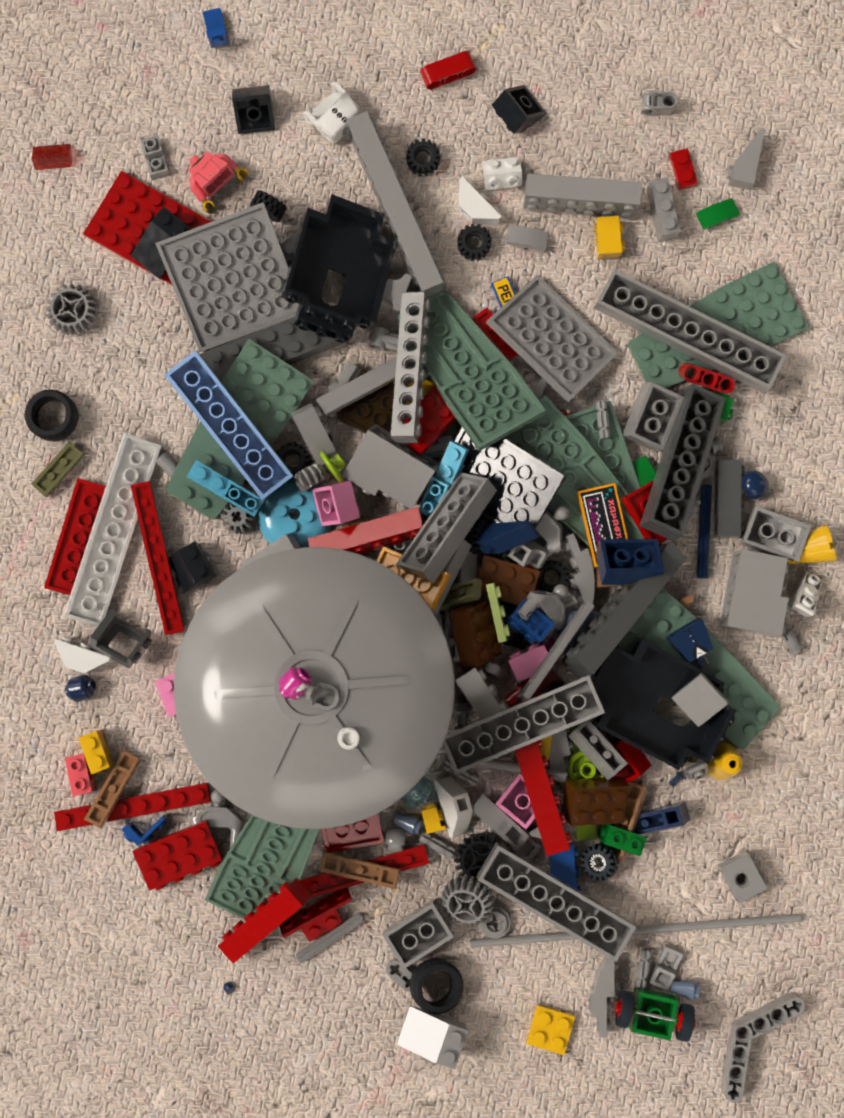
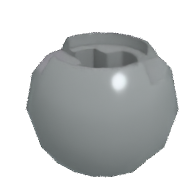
M399 828L388 830L386 848L394 853L404 850L405 832Z

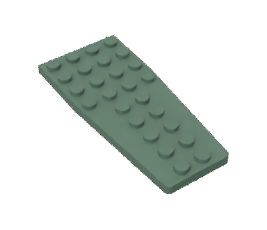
M775 261L722 286L689 306L770 347L809 328ZM644 333L630 340L627 345L646 383L653 382L664 388H669L685 382L686 380L679 376L678 370L686 362L716 370ZM692 368L687 371V377L692 374Z
M446 290L435 293L427 298L430 299L431 309L427 312L429 328H426L428 345L425 346L427 362L424 364V367L446 405L479 452L546 414V409L514 366ZM400 313L397 315V319H398V322H399V323H400Z
M248 339L222 380L224 386L270 445L274 443L292 417L291 413L296 411L314 382L250 339ZM200 421L166 486V491L213 520L219 515L228 501L186 477L195 461L201 462L239 486L242 485L246 478Z
M546 395L542 397L539 401L546 409V414L509 434L506 438L567 475L548 510L554 515V509L557 506H566L569 510V516L567 519L560 521L589 547L577 491L615 483L628 539H644L621 500L628 495L626 490L585 437Z
M662 588L616 647L630 654L639 637L684 660L665 636L696 619V617ZM707 629L713 646L712 650L705 653L710 663L702 668H699L695 660L687 663L725 683L722 695L729 701L726 706L736 710L735 720L731 726H728L725 738L738 748L745 749L777 713L780 706Z
M251 815L223 859L205 901L242 919L252 910L256 912L255 908L263 900L267 903V897L275 890L277 893L280 892L278 888L286 881L290 883L295 878L299 881L301 880L319 829L286 827ZM277 927L274 931H272L271 933L275 934L276 931H277V929H278V927Z

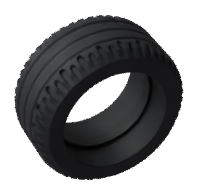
M49 389L36 393L28 401L25 408V421L28 428L36 436L47 441H60L67 438L75 430L78 423V410L75 403L58 390ZM60 401L64 404L66 410L64 422L54 430H43L38 423L39 410L47 402Z
M431 958L425 960L412 973L410 979L411 996L415 1003L428 1013L444 1014L451 1011L460 1002L463 995L464 984L459 970L444 959ZM444 970L450 976L451 983L448 993L439 1001H427L422 992L426 977L434 971Z

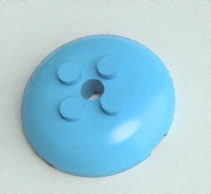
M290 478L264 498L258 510L260 530L270 544L285 534L293 533L301 548L309 547L308 538L328 533L332 529V525L322 526L312 489L301 492L295 484L294 478ZM293 510L300 511V517L296 520L290 517Z

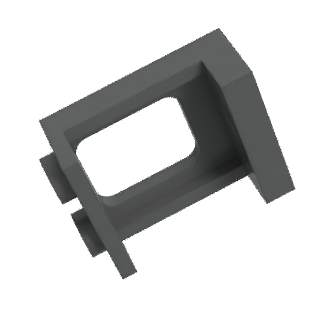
M111 609L90 636L89 646L130 669L133 663L137 664L140 660L142 650L150 646L152 639H150L151 630L148 629L146 633L117 618L118 612ZM119 632L139 641L128 658L109 647V644Z

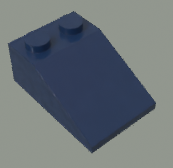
M600 539L596 558L601 585H623L664 574L665 570L658 539Z

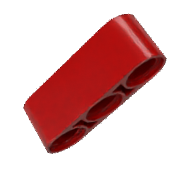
M463 51L424 66L420 69V73L426 88L432 90L472 75L477 69L470 51Z
M688 362L683 363L679 367V376L690 383L725 394L731 393L735 388L734 379L723 373ZM692 368V374L687 377V371ZM710 374L709 380L704 382L705 375ZM726 379L727 384L721 388L722 381Z

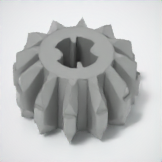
M316 463L295 474L294 480L300 491L306 492L323 484L327 480V475L324 467L320 463Z
M230 503V510L226 507L224 508L227 515H221V518L227 519L222 524L223 526L229 525L227 528L229 532L234 529V533L238 534L240 528L245 533L246 529L244 527L251 528L252 526L248 521H254V518L249 517L250 514ZM239 513H241V521L239 522L237 520V522H235L236 519L234 518V516L236 514L239 516Z

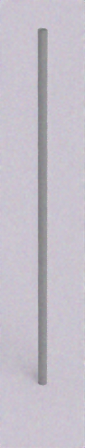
M801 914L637 926L632 935L802 922ZM566 932L509 936L497 939H471L470 943L471 948L575 940L576 938Z

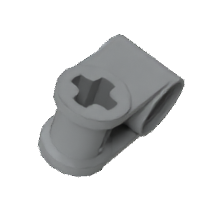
M645 91L641 95L643 99L641 114L647 116L671 115L676 109L678 97L673 92ZM669 101V102H671L673 105H672V106H667V105H665L664 102Z

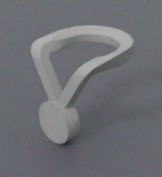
M319 680L315 682L314 686L308 687L305 699L309 700V705L312 708L331 710L338 705L340 694L335 686ZM317 687L329 688L334 692L335 700L331 705L323 706L314 701V693Z

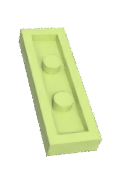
M490 583L486 585L498 642H505L508 640L507 636H510L508 624L504 625L503 621L506 613L504 605L500 606L499 598L502 597L500 587L496 586L495 583Z

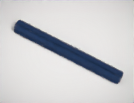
M709 484L701 485L697 560V578L700 579L708 578L712 486Z

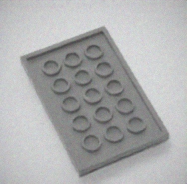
M539 275L534 277L486 322L567 402L572 400L619 354Z

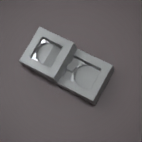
M665 943L649 982L668 991L676 976V969L684 955L683 951Z

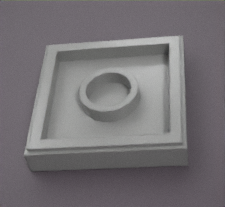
M700 673L672 696L677 705L698 727L729 703L703 673Z

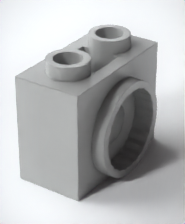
M745 851L717 865L732 895L740 904L768 889L765 885L767 880L761 871L758 872L755 866L758 864L755 857ZM743 873L744 880L737 883V875Z

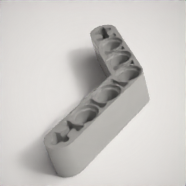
M787 993L732 1022L721 1083V1091L729 1102L737 1103L742 1099L752 1039L804 1012L805 1003L796 994ZM780 1009V1014L777 1017H773V1011ZM758 1018H762V1024L755 1026V1021ZM745 1027V1032L742 1035H738V1029ZM738 1047H742V1052L738 1055H735V1049ZM739 1067L737 1074H731L733 1068Z

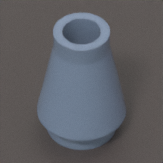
M397 813L393 824L398 825L412 835L414 833L419 835L424 820L420 819V816Z
M695 981L672 982L671 993L678 994L692 1001L693 999L698 1000L700 983H695Z

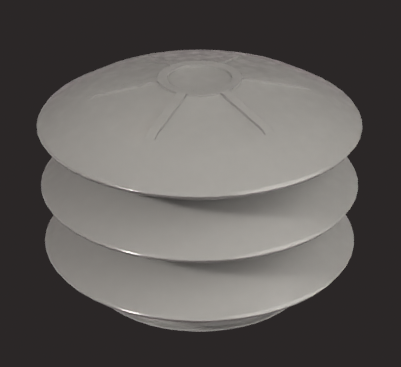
M304 547L270 554L249 563L224 580L203 602L189 624L180 646L174 677V701L181 735L196 766L208 782L234 805L251 815L271 823L302 829H326L359 822L380 813L406 795L422 779L442 747L451 721L455 695L453 663L446 637L440 623L421 595L405 579L379 562L357 553L325 547ZM302 667L312 678L311 686H314L315 682L319 680L335 686L340 694L339 703L331 710L312 708L309 705V700L305 699L306 693L298 700L286 699L279 691V679L290 668ZM317 687L314 693V701L323 706L331 705L335 700L334 692L329 688ZM352 727L359 733L360 741L357 747L347 750L339 745L337 735L342 728Z

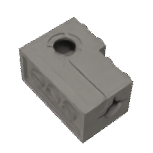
M375 424L368 429L342 476L345 477L346 481L351 480L352 485L356 484L361 487V490L368 495L375 496L379 491H382V495L389 499L397 500L401 507L412 509L420 500L431 478L438 470L440 463L426 454L420 456L404 443H395L391 438L390 432Z
M745 549L733 552L719 627L767 637H782L787 627L785 616L786 614L788 615L790 610L789 598L781 597L786 588L784 577L789 571L788 558Z

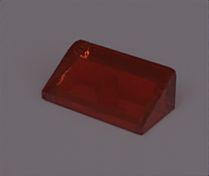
M71 145L33 147L32 162L35 170L72 167Z

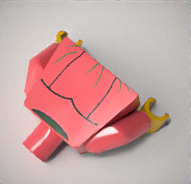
M206 152L201 157L195 155L190 159V164L192 165L189 168L191 173L189 178L190 188L199 202L202 201L203 208L208 214L210 213L206 209L207 205L211 204L214 209L215 205L212 201H208L207 197L210 199L235 173H237V180L240 182H244V179L239 174L244 173L248 177V171L244 168L239 169L238 164L226 154L213 155Z

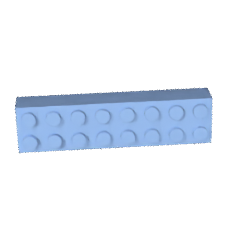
M195 350L164 374L262 500L293 477L294 474L198 351Z

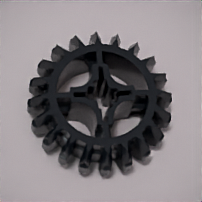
M478 833V839H474V835L470 834V842L467 838H463L466 845L458 844L462 851L456 850L455 854L460 857L454 858L455 863H460L455 866V869H462L459 873L460 877L466 874L468 879L473 876L474 880H478L477 875L470 872L483 866V863H475L477 861L476 854L483 855L485 862L494 847L495 837H492L489 841V834L486 833L484 839H481V833ZM484 844L491 848L485 851H478L474 845ZM469 849L473 859L468 866H465L464 856Z

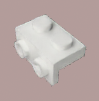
M519 157L482 161L485 190L522 186V168Z

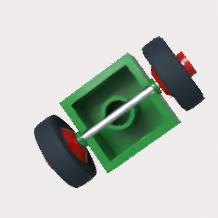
M636 987L635 994L626 990L621 991L615 1004L614 1013H616V1026L621 1028H628L629 1026L631 1032L670 1041L675 1024L676 1039L688 1042L695 1028V1010L692 1005L681 1004L676 1016L679 1001L675 995Z

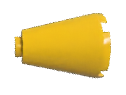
M827 524L821 525L809 532L799 562L788 560L787 563L837 561L835 548H833L832 544L833 540Z
M723 741L719 743L716 749L717 754L709 764L706 763L708 774L717 780H729L735 777L742 768V757L739 750L733 744Z

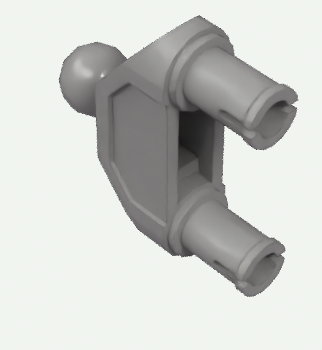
M564 505L557 506L554 509V515L547 510L536 528L546 540L547 544L543 548L550 552L547 559L554 552L559 553L562 550V525L559 520H565L569 516V510Z
M564 584L555 586L554 594L547 591H531L527 595L525 604L517 611L521 618L528 620L529 616L537 608L555 624L541 641L542 644H546L554 632L560 631L565 623V606L560 599H565L569 591Z
M214 790L211 794L214 806L210 805L189 821V826L207 820L209 827H228L231 829V847L246 823L230 806H222L226 798L217 790Z

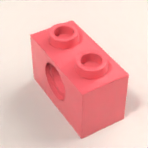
M84 753L66 757L65 763L72 796L96 791L95 776L90 772Z

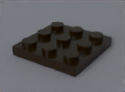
M362 369V371H361V373H360L359 376H361V375H363V374H365V373H367V372H369V371H367V370H365V369ZM389 383L342 408L337 420L364 434L375 424L391 433L395 384Z

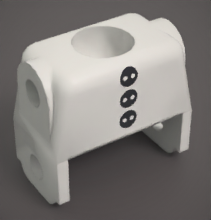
M333 82L331 85L334 93L325 98L311 114L305 110L303 116L307 123L329 142L337 143L348 132L346 119L363 113V110L337 82Z

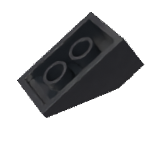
M163 207L150 222L132 252L131 257L161 280L167 271L155 243L189 231L191 228Z

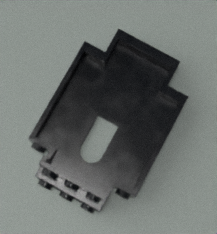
M331 194L326 203L324 213L307 208L303 215L281 293V298H284L287 302L298 303L293 325L298 326L300 330H310L320 337H330L337 343L344 344L352 339L354 330L357 327L371 329L376 324L397 244L396 240L380 235L385 214ZM329 269L346 275L339 302L334 306L327 305L322 299V292Z
M639 637L630 654L615 647L591 677L605 711L604 714L596 717L593 724L677 770H680L686 764L688 753L708 764L715 758L719 743L724 741L728 726H731L735 720L736 710L725 706L699 727L691 719L686 725L679 726L654 713L653 710L661 695L673 700L672 696L700 673H703L721 694L724 692L723 686L725 683Z

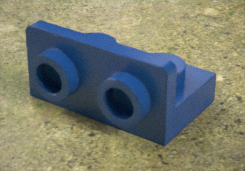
M524 599L506 620L510 622L511 628L523 633L524 638L529 643L537 644L544 639L555 624L537 608L529 616L528 620L521 618L517 611L527 601Z

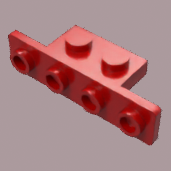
M348 887L337 890L332 895L319 900L317 903L284 921L279 926L283 938L301 929L309 942L343 924V918L337 909L352 901Z

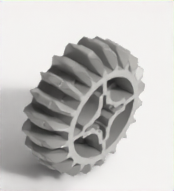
M70 283L69 288L66 285H62L63 290L56 288L57 294L50 293L53 299L47 300L50 306L45 307V310L49 312L46 314V317L51 319L49 323L52 326L55 325L54 328L57 331L61 330L63 334L68 332L70 335H73L74 331L77 334H81L82 328L85 331L88 330L87 324L93 326L90 320L96 319L93 313L98 312V309L94 307L97 305V302L92 300L94 296L91 293L88 294L89 291L86 288L82 289L81 285L75 287ZM72 296L80 297V299H75L73 301H70L67 298ZM61 302H62V303H63V306H62V308L59 310V313H58L59 306H60V304H61ZM68 304L71 307H73V312L75 313V315L72 312H70V307L68 306ZM84 306H85V312H84L83 316L81 317L80 313H81L82 309H84ZM70 318H74L76 320L72 323L62 322L63 320H68Z
M466 875L462 878L457 876L455 880L451 879L445 885L441 895V905L444 906V912H449V918H455V922L461 921L462 925L468 923L469 926L474 923L478 926L480 922L484 923L490 917L494 908V896L491 895L492 890L487 889V885H482L480 881L474 880L473 876L470 879Z

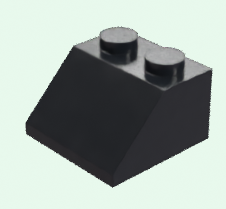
M270 85L232 89V102L238 134L275 130Z
M525 85L505 89L492 103L496 114L506 123L507 129L513 134L524 132L546 115V112Z
M196 541L179 549L168 558L172 576L182 595L216 577L200 544Z

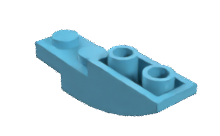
M453 440L449 442L437 473L431 478L419 509L422 514L428 517L431 515L458 474L463 471V463L469 451L465 446Z
M197 460L186 476L254 517L264 501Z

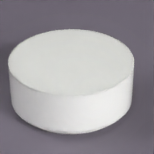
M344 727L339 731L337 741L342 748L351 750L359 744L360 736L354 728Z

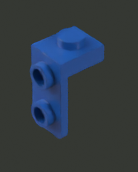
M216 8L204 11L203 17L207 29L206 33L211 48L229 44L221 9Z
M167 814L163 815L144 835L130 822L121 829L124 832L123 836L129 842L133 841L137 846L142 843L145 845L154 837L152 833L156 829L160 831L167 824L165 820L169 816Z

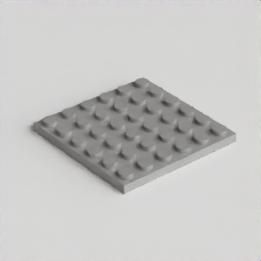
M264 202L155 243L200 352L295 317L298 303H289L284 298H281L289 266Z

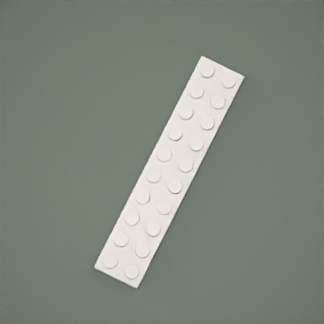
M123 433L63 615L64 617L99 626L105 618L138 519L131 485L150 481L161 445Z

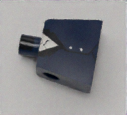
M696 618L665 636L686 662L695 660L699 668L705 667L710 663L705 653L712 650L713 646L702 619Z

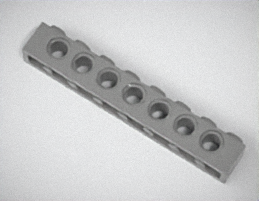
M425 292L402 293L391 424V438L395 443H418V436H421L422 433L419 421L423 417L421 400L424 399V388H422V381H425L426 378L423 366L427 362V354L425 352V346L428 345L426 328H429L427 312L431 309L430 299H427ZM417 347L414 351H410L411 348ZM411 365H415L414 368L408 369ZM409 383H414L411 387H407ZM408 401H413L410 405H405ZM411 419L409 423L404 424L405 420Z

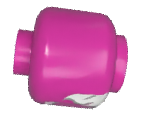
M292 667L279 679V691L286 699L298 700L307 692L308 687L311 686L312 678L304 668Z

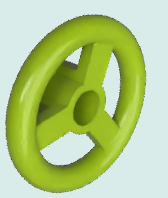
M320 451L322 460L340 483L344 482L345 480L340 470L347 465L337 453L330 459L325 451Z
M582 751L575 753L568 762L569 769L567 770L569 779H576L580 776L584 778H604L601 773H596L595 766L590 763V760ZM584 756V763L580 766V770L573 773L574 763L577 759ZM586 766L590 767L589 773H584Z

